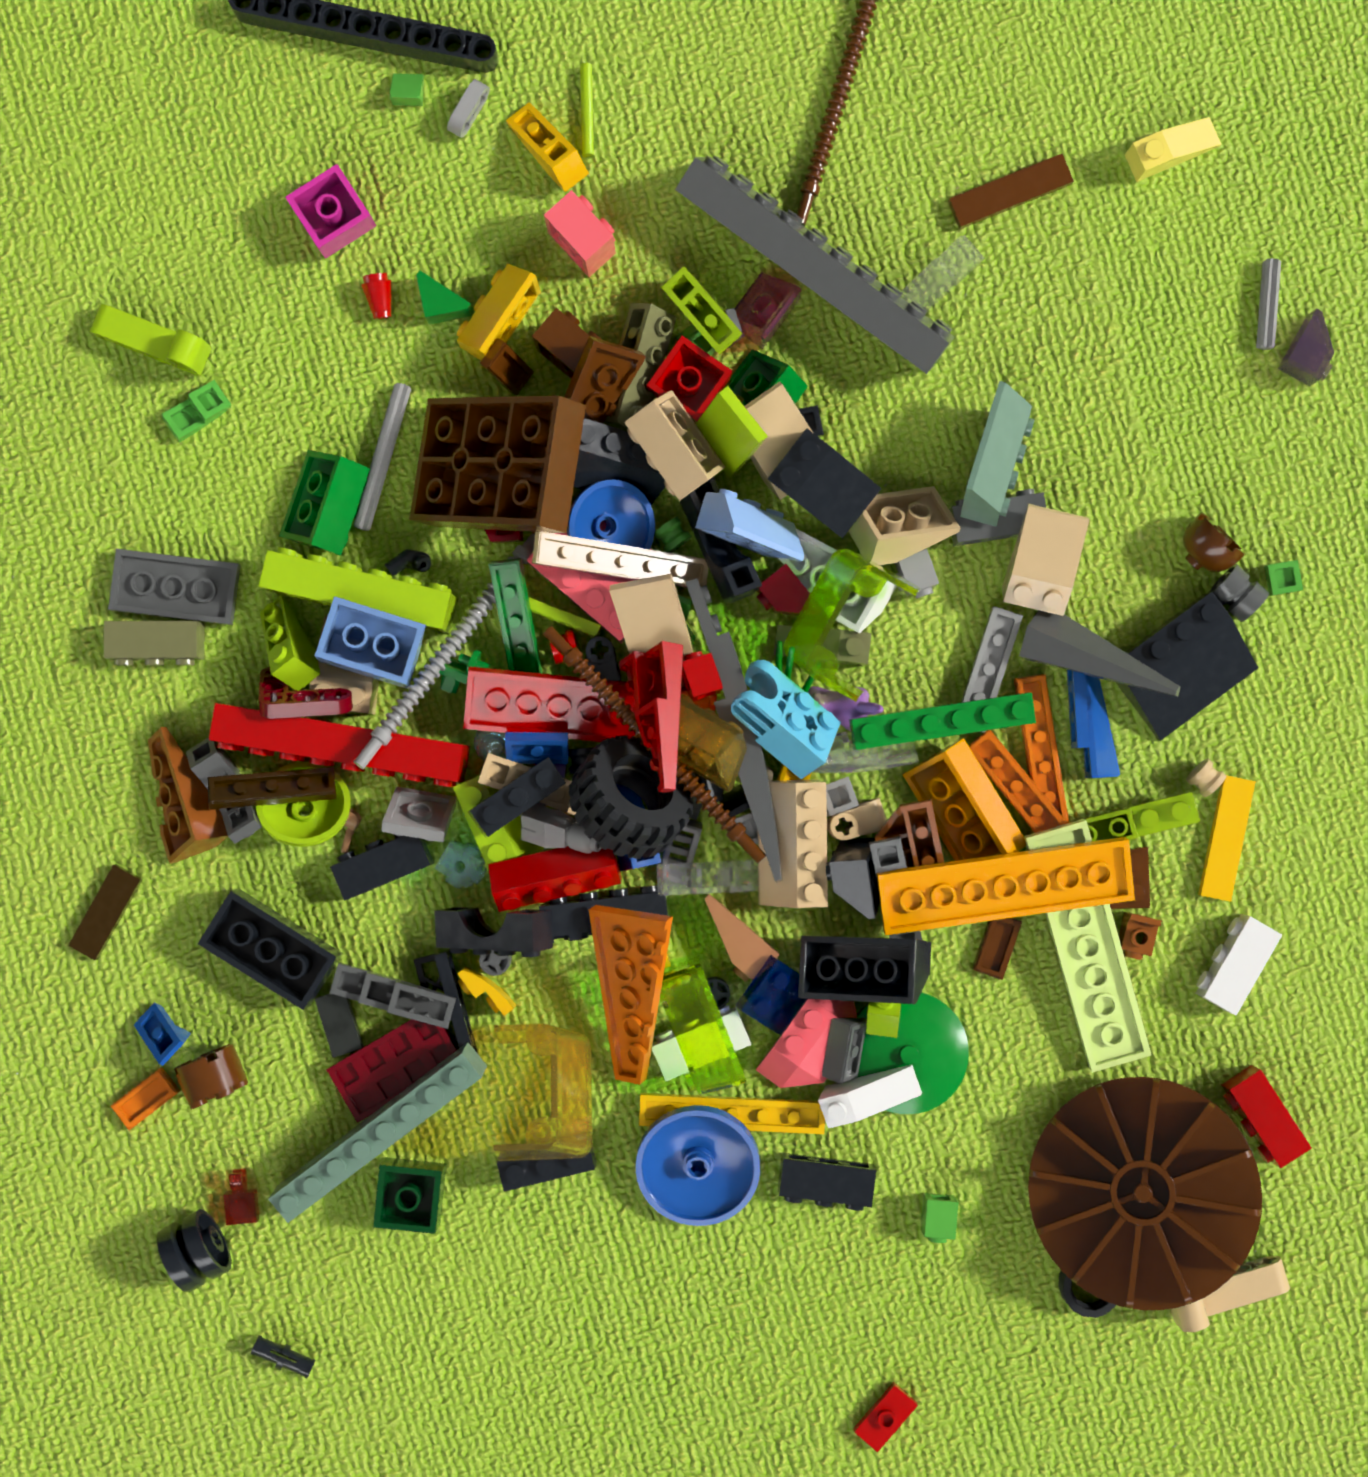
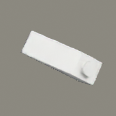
M910 1064L854 1078L841 1084L827 1085L824 1087L818 1101L829 1129L865 1119L918 1097L922 1094L914 1068Z

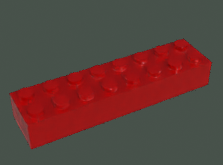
M215 703L209 740L217 741V748L244 751V746L249 747L248 753L274 756L276 751L280 752L279 758L304 761L306 756L311 757V764L334 767L335 762H341V769L365 772V768H359L354 763V760L371 740L373 729L302 717L271 719L261 716L260 710ZM391 733L392 739L386 746L382 745L366 765V767L372 768L371 774L395 777V773L400 772L403 773L402 779L425 782L426 777L434 778L433 784L454 787L456 782L465 781L470 746Z

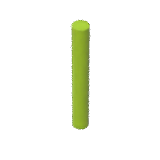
M581 63L582 156L593 157L592 64Z

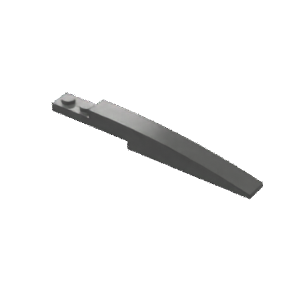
M696 578L687 581L686 585L709 652L712 653L725 695V699L714 702L774 880L778 883L782 881L781 860L773 800L763 748L755 741L757 735L736 719L731 712L734 698L740 693L748 691L731 635L729 632L717 635L718 632L722 631L717 614L710 615L707 604L712 603V599L707 585L700 586Z

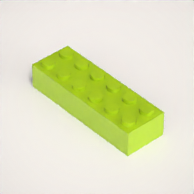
M278 547L277 552L269 550L266 552L258 587L271 593L326 606L332 605L335 596L425 624V629L447 634L451 632L458 598L451 593L452 590L448 589V586L430 582L429 587H425L417 579L399 575V579L394 580L387 572L369 568L368 573H364L357 565L342 561L338 562V566L332 565L333 562L328 561L327 558L308 554L307 559L302 558L303 555L296 553V551Z

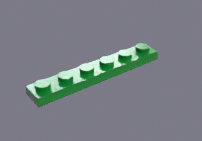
M1032 692L853 718L849 719L853 750H861L1036 723Z

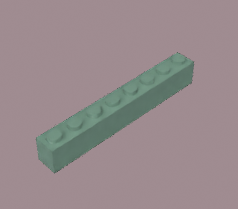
M467 1042L281 1182L268 1200L286 1222L289 1223L481 1079L487 1065L469 1042Z

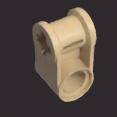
M880 798L862 802L857 807L830 816L827 821V831L833 838L839 840H849L861 835L878 832L887 821ZM840 818L842 821L849 822V826L845 828V834L842 831L835 830V826L839 825Z

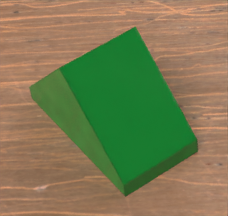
M420 270L416 274L424 316L429 325L472 316L474 309L471 303Z

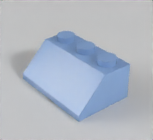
M720 489L719 493L706 492L695 528L766 557L803 561L804 552L795 525L783 519V513L772 509L764 511L760 509V503L749 499L741 501L737 499L738 494L730 490Z

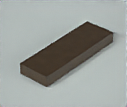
M117 864L113 865L68 946L93 960H98L143 879Z

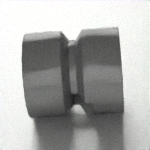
M1235 564L1217 580L1209 592H1213L1222 605L1228 604V612L1240 622H1244L1264 603L1269 596V592L1257 581L1250 583L1249 574Z

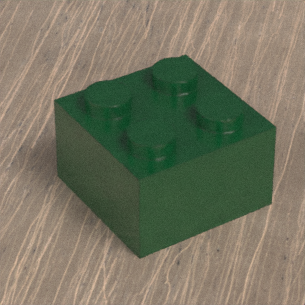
M385 1157L379 1165L373 1228L436 1234L441 1223L447 1163Z

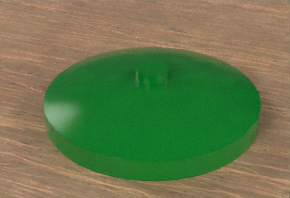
M921 992L916 1004H901L897 1038L870 1035L865 1032L858 1077L912 1064L922 1094L886 1109V1111L910 1115L932 1110L943 1104L955 1093L965 1076L969 1061V1045L964 1027L956 1014L945 1003L930 994ZM869 1002L857 1013V1018L867 1019Z

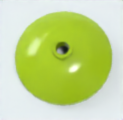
M297 762L285 765L274 772L328 767L311 764L310 762ZM334 771L336 799L256 806L257 816L262 828L275 840L290 846L307 847L329 840L343 828L349 817L351 800L346 783ZM304 811L310 813L308 816L299 815L301 812Z

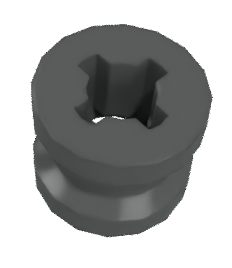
M491 950L492 953L480 955V967L488 975H501L511 965L512 955L497 956L495 954L497 953L496 950Z

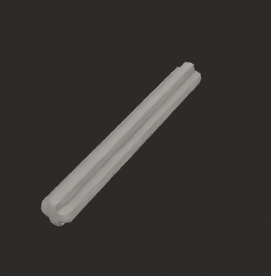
M396 383L393 387L371 462L367 484L363 490L358 512L354 520V527L364 531L371 529L410 396L411 387L403 383Z

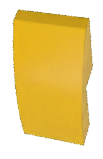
M468 967L463 968L457 973L460 977L458 983L467 995L472 993L477 998L486 991L489 995L486 1001L495 1013L500 1011L505 1016L516 1007V1004L509 995L485 975Z

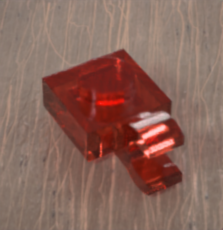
M246 1168L233 1169V1173L229 1174V1185L232 1191H227L223 1195L226 1225L257 1223L260 1219L257 1189H247Z

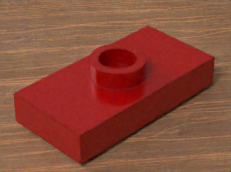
M893 1382L853 1430L878 1453L917 1408L918 1404Z

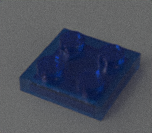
M770 955L735 1006L781 1035L806 1000L798 998L799 973L773 955Z

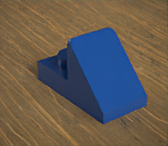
M155 1002L134 1024L157 1062L162 1066L191 1035L189 1031L176 1026L163 1006Z

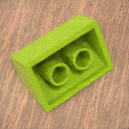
M480 776L453 787L488 871V864L534 854L545 849L542 846L521 840V815L485 838L468 814V811L499 790L478 783Z

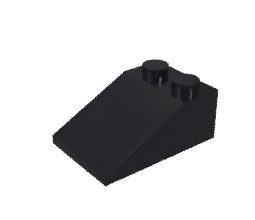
M806 428L768 477L772 484L841 538L846 535L882 489L808 428Z

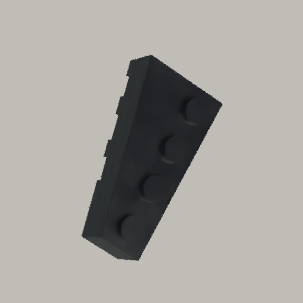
M658 885L640 887V892L629 894L628 888L609 890L610 896L598 897L597 891L579 893V899L567 900L566 896L549 900V902L539 906V910L552 911L553 943L554 939L559 938L569 941L588 938V935H592L589 909L593 906L601 905L668 916L666 891L659 890Z

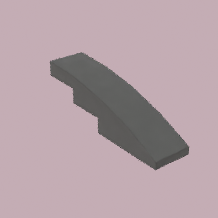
M338 963L330 994L356 1000L358 1003L386 1010L387 1013L448 1029L456 1002L455 997L344 963Z

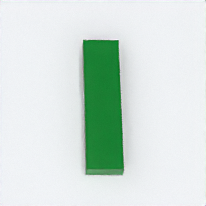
M517 558L491 561L489 563V570L508 669L511 671L542 674L522 560Z

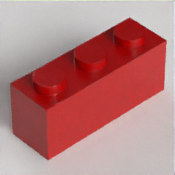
M1250 1065L1221 1084L1226 1092L1223 1095L1225 1102L1232 1111L1237 1110L1243 1118L1240 1121L1242 1128L1250 1138L1253 1136L1260 1144L1257 1147V1151L1267 1164L1271 1162L1279 1168H1283L1312 1149L1261 1069Z

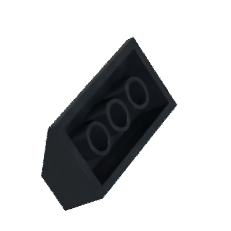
M584 418L574 488L584 490L589 485L598 481L621 480L637 487L646 496L650 505H652L665 488L664 478L658 470L653 469L649 465L646 453L640 444L635 443L627 431Z
M801 936L798 998L916 1004L930 975L931 942L918 939Z

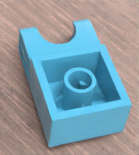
M766 660L752 662L745 674L746 685L751 690L742 692L734 698L731 712L736 719L757 735L755 741L802 779L826 763L841 722L772 663Z

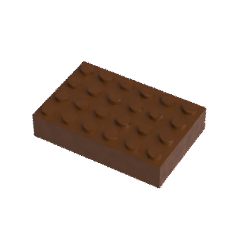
M562 396L428 398L409 520L444 528L567 533L586 405Z

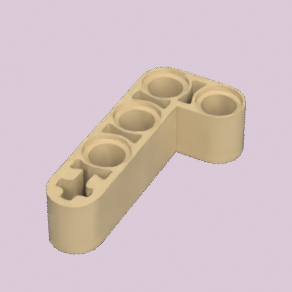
M1267 1256L1243 1263L1239 1270L1215 1292L1192 1304L1171 1309L1174 1322L1184 1332L1200 1331L1210 1325L1208 1316L1288 1292L1290 1286L1281 1257Z

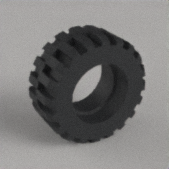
M628 735L616 736L615 738L611 737L602 740L600 744H597L574 773L572 782L569 785L571 810L576 812L575 820L579 826L582 825L584 827V834L589 839L594 838L599 842L598 846L606 850L608 848L613 850V854L620 857L627 854L628 858L640 859L642 856L643 858H649L663 852L687 825L689 818L693 815V802L695 800L694 797L691 798L689 796L691 793L689 790H683L684 784H677L679 780L677 777L676 790L658 792L657 787L660 784L658 772L651 769L649 763L653 759L651 751H647V747L640 744L641 738L639 737L634 738L632 736L629 739ZM616 784L634 791L644 801L648 810L629 802L620 793Z

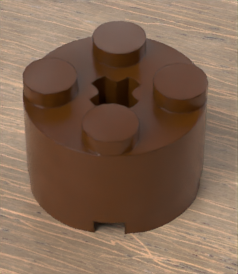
M233 1044L214 1049L201 1055V1057L189 1060L174 1068L180 1087L191 1110L208 1103V1100L215 1097L218 1100L234 1093V1090L248 1084L247 1076Z

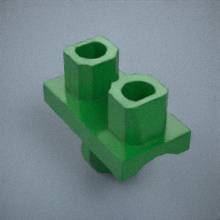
M474 650L471 657L461 653L458 661L450 658L451 663H445L444 665L445 671H439L443 675L441 689L456 694L461 682L467 684L469 667L489 668L490 664L480 661L482 652Z

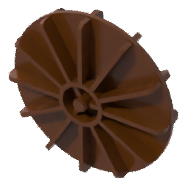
M1126 1077L1103 1082L1086 1089L1068 1101L1051 1118L1036 1144L1031 1160L1028 1181L1029 1204L1032 1219L1043 1246L1061 1271L1074 1283L1099 1299L1114 1305L1137 1310H1166L1182 1307L1201 1300L1218 1290L1239 1270L1255 1242L1262 1214V1188L1253 1153L1245 1137L1228 1115L1212 1101L1186 1086L1158 1078Z

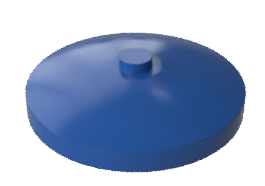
M692 1105L677 1108L658 1118L643 1135L636 1156L637 1182L647 1202L664 1217L691 1226L713 1225L733 1217L751 1200L760 1177L759 1150L750 1131L733 1115L710 1106Z

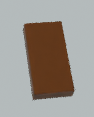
M497 338L480 362L502 386L515 396L520 393L534 373L499 338Z
M1013 918L988 921L972 969L1003 980L1022 921Z

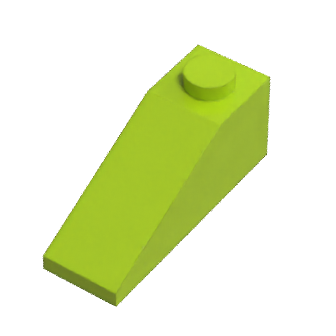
M685 266L661 287L719 355L743 334Z

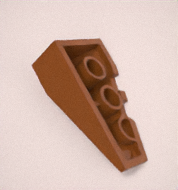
M160 727L148 739L152 774L156 780H159L160 784L159 797H156L157 807H163L165 825H159L160 834L169 864L216 848L228 835L220 809H209L208 789L190 769L187 757L167 727Z

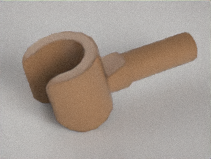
M350 809L349 817L344 825L348 827L345 831L340 851L344 854L348 853L352 835L362 820L361 815Z

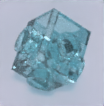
M457 840L449 842L434 868L447 876L445 878L446 882L459 889L462 886L465 888L472 886L473 883L479 884L487 871V868L483 867L485 861L479 848L469 842H466L464 845Z

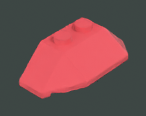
M806 999L760 1062L756 1071L779 1088L824 1083L827 1078L822 1076L831 1020L834 1018H857L855 1002Z

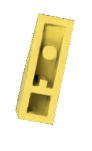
M1210 117L1164 129L1135 141L1125 153V157L1136 182H1139L1218 148L1222 144Z

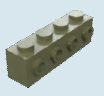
M631 303L619 345L641 351L646 358L627 391L623 389L615 402L617 407L612 416H607L603 424L627 431L628 427L624 422L653 401L655 395L646 385L665 360L673 335L676 316L651 303Z

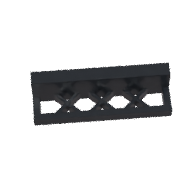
M449 950L414 959L421 987L429 989L428 983L434 986L432 990L436 991L438 988L444 991V994L456 998L450 1020L453 1023L456 1034L454 1041L455 1043L458 1042V1048L469 1042L479 1055L461 987L458 983L452 954L449 953ZM436 961L439 972L437 982L425 975L423 963Z

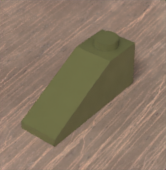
M777 625L774 656H776V643L780 640L783 643V657L788 656L789 647L793 646L795 647L794 658L866 666L869 660L872 633L861 632L859 634L856 631Z

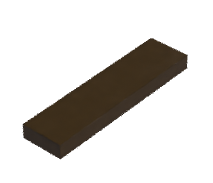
M334 767L207 777L209 809L336 799Z

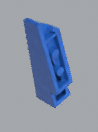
M1067 670L1071 749L1083 748L1085 778L1118 777L1120 769L1100 678Z

